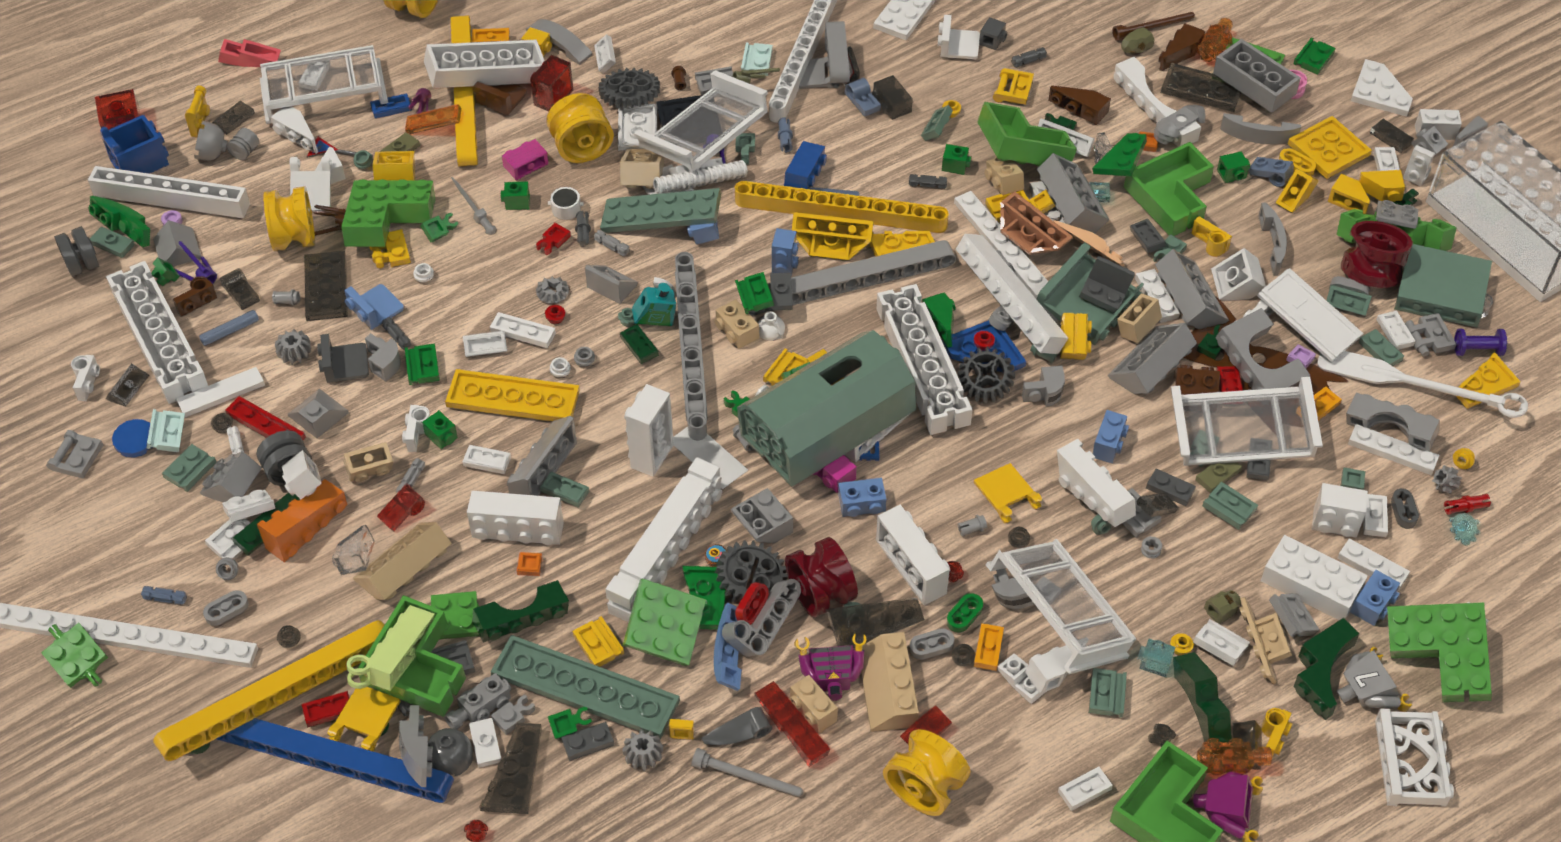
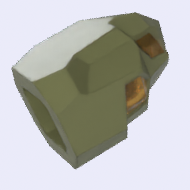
M1138 28L1123 39L1121 49L1128 54L1142 53L1154 46L1155 39L1153 34L1146 28Z
M1233 590L1221 591L1206 601L1204 609L1215 622L1221 624L1237 613L1241 605L1240 596Z

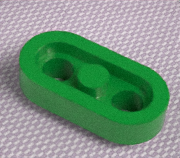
M974 593L964 595L947 615L948 628L957 633L966 631L982 613V598Z

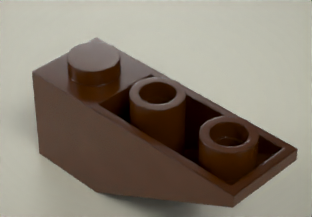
M1184 23L1181 29H1177L1173 41H1169L1166 51H1162L1159 56V70L1163 71L1195 56L1203 44L1205 30Z
M1052 85L1048 101L1097 125L1108 114L1111 98L1095 90Z

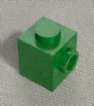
M946 144L942 159V171L965 175L966 167L970 168L972 156H969V148Z
M1242 151L1223 155L1219 158L1217 171L1224 183L1239 181L1247 177L1250 162L1245 158Z
M528 181L504 182V190H501V202H505L506 210H526L530 208Z
M440 410L422 422L425 435L440 449L452 444L458 438L455 424Z

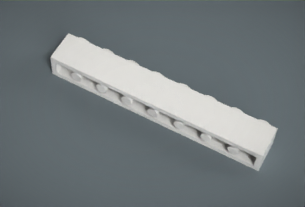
M99 166L94 167L88 178L93 195L102 198L244 218L250 206L246 188Z
M965 233L956 248L957 252L1040 353L1059 354L1068 339L1067 335L983 235Z

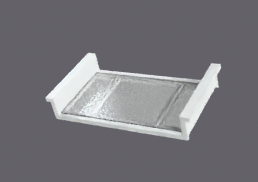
M373 45L260 64L262 73L260 84L266 124L272 123V109L377 91L380 103H388L380 58L375 57Z
M715 70L710 74L711 90L653 135L637 130L634 133V137L638 138L640 149H647L682 164L693 173L768 112L766 103L768 91Z
M1301 377L1299 387L1181 395L1180 386H1171L1181 457H1183L1184 466L1315 457L1317 448L1323 446L1310 377Z
M1054 539L1053 542L1007 552H1001L999 549L993 561L986 563L990 572L1004 568L1010 571L1073 653L1064 666L1068 674L1128 659L1130 656L1127 651L1136 640L1135 636L1058 539Z

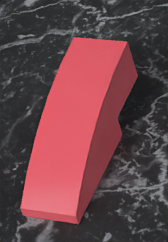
M224 39L218 62L242 67H260V64L278 61L281 50L246 39L243 40L242 44Z

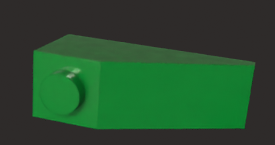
M945 292L922 299V303L925 302L940 338L948 348L952 347L954 311L956 310L953 299H950Z

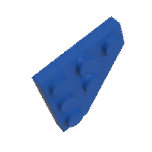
M989 320L953 334L952 347L948 348L943 342L950 359L964 362L963 358L965 356L970 358L969 353L971 351L977 354L978 348L974 344L975 334L980 331H988L995 337L994 345L989 349L990 352H993L995 348L998 349V355L1004 352L1005 358L1011 359L1010 364L1014 365V371L1026 367V360L1007 333L993 327ZM998 366L997 371L1003 372L1002 369Z

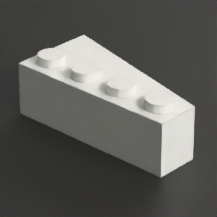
M1079 439L1057 450L1058 479L1062 487L1071 491L1077 499L1082 500L1089 509L1097 512L1104 521H1108L1114 527L1136 516L1135 498L1117 479L1112 481L1109 471L1104 466L1099 467L1095 463V456L1090 451L1085 452L1081 448L1083 443Z

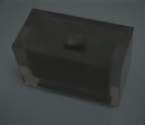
M894 75L874 82L872 95L881 104L883 112L888 114L892 120L912 112L913 98Z

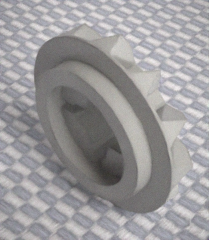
M553 276L550 279L544 278L542 282H538V287L536 288L537 297L545 303L561 302L569 293L567 282L563 281L561 277L557 279ZM549 287L556 288V292L549 289Z

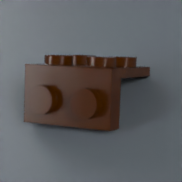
M478 81L474 85L476 103L505 115H509L527 95V89L516 84L488 86Z
M1180 365V368L1177 367L1174 370L1175 386H1180L1181 395L1219 392L1220 371H1214L1213 367L1193 369L1191 365ZM1209 404L1210 413L1217 411V404ZM1202 405L1183 406L1184 411L1203 412Z

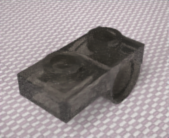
M240 268L220 277L222 287L241 310L260 301L258 294L248 284Z

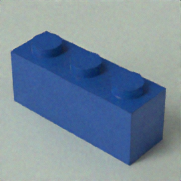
M803 141L785 171L784 186L803 189L813 187L816 176L820 175L821 166H825L827 161L825 146Z

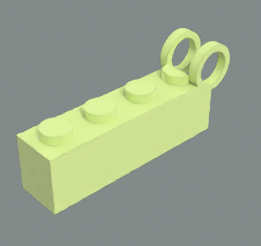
M410 605L404 613L399 615L394 627L389 628L382 643L379 642L370 658L365 655H355L348 659V684L356 689H362L372 684L391 691L416 657L415 649L433 622L435 614ZM355 661H364L366 667L354 669L351 667V664ZM354 675L367 676V680L362 683H356L351 678Z

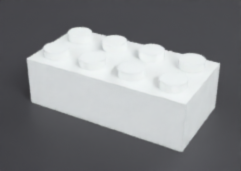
M646 384L643 390L637 393L633 405L627 408L624 418L626 419L630 468L654 477L674 446L670 393Z
M471 491L467 516L472 538L480 540L495 539L503 542L519 541L522 543L532 542L545 545H560L564 521L559 497Z
M900 504L878 515L876 541L921 603L926 605L946 595L950 567L946 560L940 558L935 545L929 543L925 538L922 528L917 527L913 522L910 512L905 511Z
M1284 535L1265 566L1261 582L1285 594H1298L1303 603L1340 620L1343 617L1347 618L1355 599L1364 587L1368 575Z

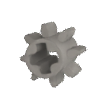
M1443 465L1442 469L1436 470L1432 482L1438 484L1436 490L1451 494L1452 490L1459 489L1462 477L1457 475L1459 470Z

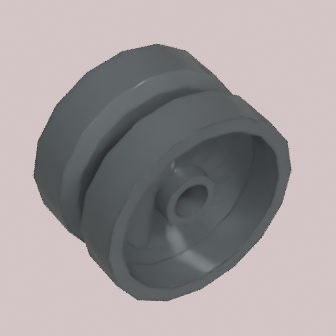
M82 226L71 230L74 243H71L68 235L65 233L54 236L71 277L82 274L83 269L80 260L83 261L88 270L100 267L92 242L87 237Z
M289 430L270 435L261 442L256 452L257 459L264 469L269 482L278 486L286 484L282 477L284 475L282 465L302 450L312 459L301 436Z

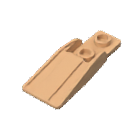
M1054 220L1056 224L1072 235L1075 240L1082 244L1084 242L1091 246L1090 249L1122 267L1125 265L1122 261L1123 257L1114 251L1110 254L1109 246L1098 235Z

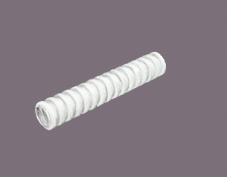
M743 160L734 161L733 163L729 162L728 164L711 166V168H700L693 173L689 170L683 173L668 174L666 177H655L653 186L657 194L667 193L668 191L673 192L679 189L695 188L696 185L700 187L712 184L713 182L718 183L724 180L744 178L747 176L748 170Z

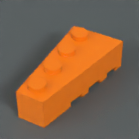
M324 479L321 481L322 484L311 495L305 496L301 500L294 499L289 502V507L284 511L277 510L271 514L272 519L265 522L262 520L257 523L265 549L281 561L286 562L290 557H293L306 542L311 541L320 529L326 527L330 520L338 513H341L348 505L344 492L328 480Z

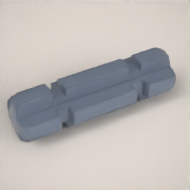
M144 586L141 592L142 598L147 600L154 598V601L167 603L175 601V604L183 605L187 599L186 592L179 590L174 592L172 589L158 587L153 589L154 587Z

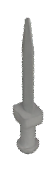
M451 177L462 196L474 210L473 219L476 223L482 224L486 234H494L496 227L492 226L487 219V213L484 208L478 210L460 184Z

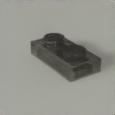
M1384 118L1371 127L1370 134L1390 147H1394L1399 153H1402L1411 146V143L1414 141L1413 137Z

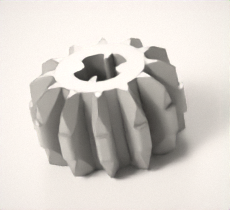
M293 329L289 333L285 330V335H278V340L275 341L276 354L284 363L288 361L292 365L295 361L301 363L302 358H308V353L311 352L310 339L302 330L297 332Z
M641 729L638 735L632 732L630 734L631 738H625V746L622 749L623 755L626 756V763H632L634 769L642 766L644 771L647 765L654 768L656 765L655 761H661L663 745L658 735L653 736L651 730L644 734V731Z

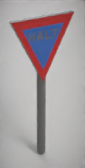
M318 136L315 140L318 153L309 151L307 158L323 155L329 147H332L335 153L355 155L357 152L337 149Z

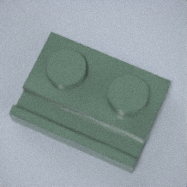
M191 444L162 472V475L166 480L179 488L182 487L188 492L217 461L215 457L209 456L207 452Z
M1222 481L1210 493L1209 497L1203 501L1202 505L1238 530L1258 508V504Z
M1093 668L1088 713L1112 716L1113 714L1123 718L1127 672L1121 674L1113 670Z

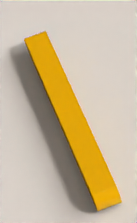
M469 15L450 17L451 42L472 43ZM474 86L454 87L458 167L478 165Z
M740 181L735 185V203L743 208L789 214L797 212L874 221L873 225L930 231L933 233L945 232L948 227L949 212L941 206L749 181Z
M380 620L369 623L161 730L155 735L153 743L166 761H173L346 671L348 659L355 655L366 656L385 624ZM362 661L353 662L351 667L360 664Z

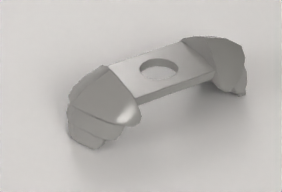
M1187 105L1168 117L1161 119L1154 129L1155 139L1162 144H1168V142H1172L1180 136L1179 130L1197 120L1199 123H1205L1204 107ZM1183 116L1187 120L1184 122H1180L1176 119V117Z

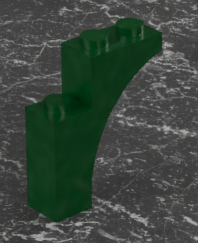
M1344 617L1302 644L1298 655L1301 662L1309 668L1297 675L1293 687L1299 696L1307 700L1314 712L1321 715L1325 720L1333 715L1337 706L1330 683L1331 668L1342 654L1355 646L1360 634Z
M1195 652L1173 657L1174 678L1182 686L1193 706L1202 731L1206 753L1210 757H1215L1233 752L1230 710L1218 698L1217 676Z

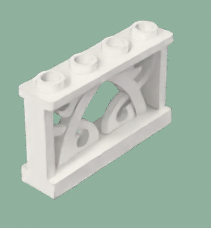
M1380 709L1375 719L1387 806L1424 804L1446 807L1450 798H1453L1454 788L1452 784H1449L1450 764L1445 759L1447 746L1446 742L1442 741L1443 722L1439 720L1438 712H1393L1390 709ZM1393 724H1408V725H1407V728L1405 729V728H1403V727H1400V726H1397V725H1393ZM1414 725H1425L1428 728L1429 735H1423L1421 732L1422 728H1419L1415 734L1411 732ZM1402 739L1405 740L1403 746L1395 745L1394 740L1400 741V743L1402 742ZM1410 743L1421 750L1429 759L1427 764L1417 773L1407 762L1397 759V755L1404 753ZM1404 768L1407 772L1402 775L1399 773V769ZM1433 781L1437 784L1438 791L1436 793L1426 792L1421 787L1420 782L1425 787L1432 789L1429 782ZM1414 786L1417 792H1403L1402 790Z

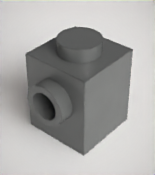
M989 17L980 30L979 45L997 50L1000 43L1006 40L1008 33L1005 31L1006 23Z

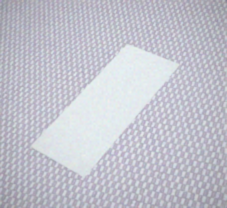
M686 427L673 437L674 446L690 461L693 462L698 457L720 467V477H722L720 485L722 489L748 471L746 467L708 434L703 440L696 441L689 437L688 427Z

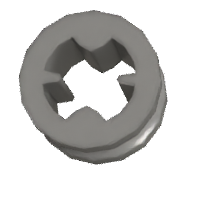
M1146 537L1142 542V554L1151 559L1160 556L1162 549L1161 541L1156 537ZM1154 545V550H1150L1149 546Z

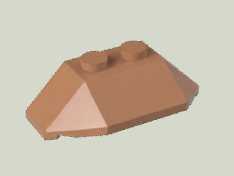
M1015 191L1000 204V232L1029 255L1058 251L1073 239L1072 235Z

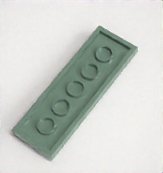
M720 188L609 198L606 200L600 229L605 233L716 223L722 193Z

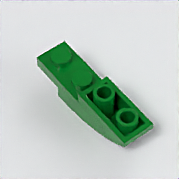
M94 195L90 196L89 214L111 231L121 230L141 247L150 246V228L145 225V217L118 202Z

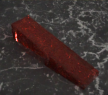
M774 681L754 693L780 732L783 731L808 767L828 756L830 752L828 745Z

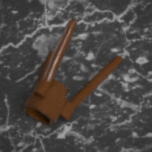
M321 205L314 206L316 209L325 210H315L314 214L335 216V224H339V226L314 231L315 236L342 230L346 209Z

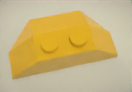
M794 212L791 230L796 231L797 241L809 256L850 260L871 242L874 221Z

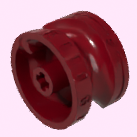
M1362 221L1353 225L1350 236L1355 239L1356 247L1344 251L1341 261V269L1344 274L1352 280L1370 287L1388 288L1400 283L1403 273L1402 267H1405L1413 245L1411 237L1402 229L1384 222Z
M831 537L815 542V551L811 555H806L803 550H797L785 557L788 578L795 579L801 586L798 600L804 610L813 618L827 613L830 601L833 599L844 605L858 597V587L852 567L839 544Z

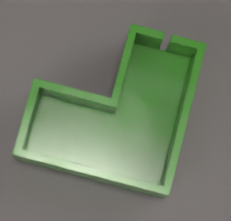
M984 102L977 123L998 159L1002 161L1013 160L1020 164L1031 163L1040 167L1054 153L1071 162L1073 161L1077 148L1070 141L1071 139L1066 131L1030 125L1019 107Z
M1188 142L1136 166L1132 176L1125 177L1124 188L1168 235L1176 236L1186 231V227L1188 229L1192 228L1194 220L1198 216L1204 219L1207 206L1196 196L1193 190L1210 183L1214 166L1191 142Z
M403 179L354 180L342 223L344 246L385 247L391 223H423L432 219L435 205L433 181Z
M403 595L366 654L368 658L374 653L379 642L382 643L389 628H393L397 623L399 615L404 613L410 605L434 613L435 618L415 649L416 657L392 690L389 691L372 684L368 687L399 698L412 705H419L422 709L444 717L454 700L453 695L456 696L466 680L463 665L431 653L448 625L444 611ZM362 661L358 668H365L366 663ZM358 675L361 683L367 680V676Z
M1484 602L1387 606L1391 659L1439 657L1442 702H1464V691H1469V702L1492 701Z
M1169 741L1165 742L1114 806L1110 818L1111 823L1139 842H1219L1223 833V829L1186 805L1204 781L1208 767Z

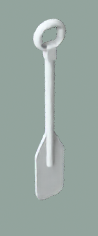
M1344 351L1332 362L1322 353H1320L1317 365L1326 372L1373 384L1404 382L1487 403L1488 406L1498 408L1503 415L1510 418L1521 417L1528 410L1526 399L1517 393H1507L1502 396L1487 395L1406 375L1383 360ZM1510 399L1521 402L1519 411L1506 410L1504 408L1505 400Z

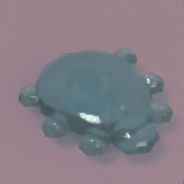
M1466 513L1450 517L1449 521L1452 523L1450 531L1456 534L1455 540L1461 539V543L1465 546L1470 544V540L1472 542L1476 541L1475 534H1480V530L1477 529V525L1480 522L1478 519H1474Z

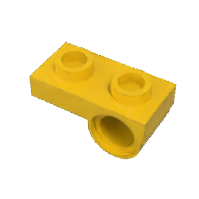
M1200 216L1194 220L1191 234L1207 243V254L1218 257L1229 250L1231 235Z
M1271 708L1266 712L1261 729L1264 735L1269 737V741L1262 758L1271 762L1274 753L1280 754L1284 742L1281 741L1282 735L1288 736L1293 724L1288 722L1292 714L1291 712L1279 708Z

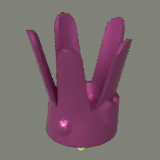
M426 88L418 89L416 96L409 105V109H412L419 102L417 114H422L425 104L426 111L428 112V103L432 96L431 92Z

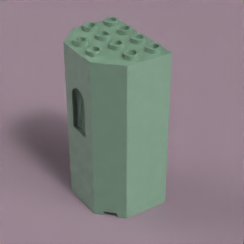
M874 330L861 332L738 406L740 434L762 457L765 456L770 465L793 487L915 411L916 382L900 351L897 348H893L884 336H880ZM858 369V370L855 371L854 373H852V374H850L849 376L845 377V376L848 375L849 373H851V372H853L854 370Z

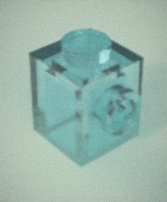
M1148 639L1146 647L1141 646L1137 659L1141 660L1139 669L1167 677L1175 647L1165 644L1160 640Z

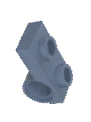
M865 78L846 85L845 94L864 117L881 110V104L872 95L870 85Z
M1257 157L1250 166L1249 173L1254 176L1269 177V181L1274 186L1282 187L1292 175L1294 165L1293 161Z

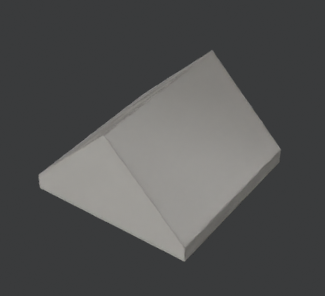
M168 220L153 238L158 258L171 263L173 267L193 261L179 245V241H182L198 260L201 259L196 237L191 227Z
M586 265L585 267L587 288L619 304L638 284L637 281L606 265Z

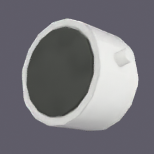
M561 187L551 194L548 205H551L552 213L558 219L571 220L576 217L577 212L581 211V206H584V202L580 201V194L577 190L571 187Z

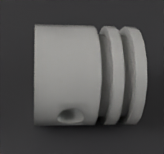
M241 128L230 142L227 143L226 147L233 157L238 160H245L259 145L260 141L253 131Z

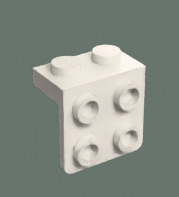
M944 15V21L939 24V33L942 34L938 35V46H941L940 57L977 59L980 33L978 31L951 29L952 15Z

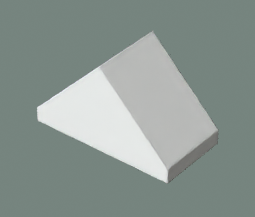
M329 147L323 157H329L332 160L331 184L346 178L343 165L332 147ZM321 161L315 171H322Z

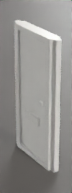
M1290 268L1257 295L1331 362L1364 334Z

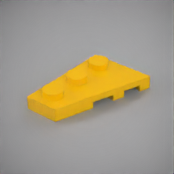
M1494 352L1459 388L1487 395H1501L1519 387L1521 381ZM1456 396L1467 409L1482 403Z

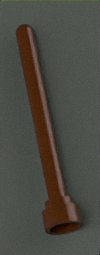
M1188 12L1129 27L1117 25L1113 27L1112 34L1114 39L1119 41L1138 28L1149 30L1191 20L1195 17L1194 12Z

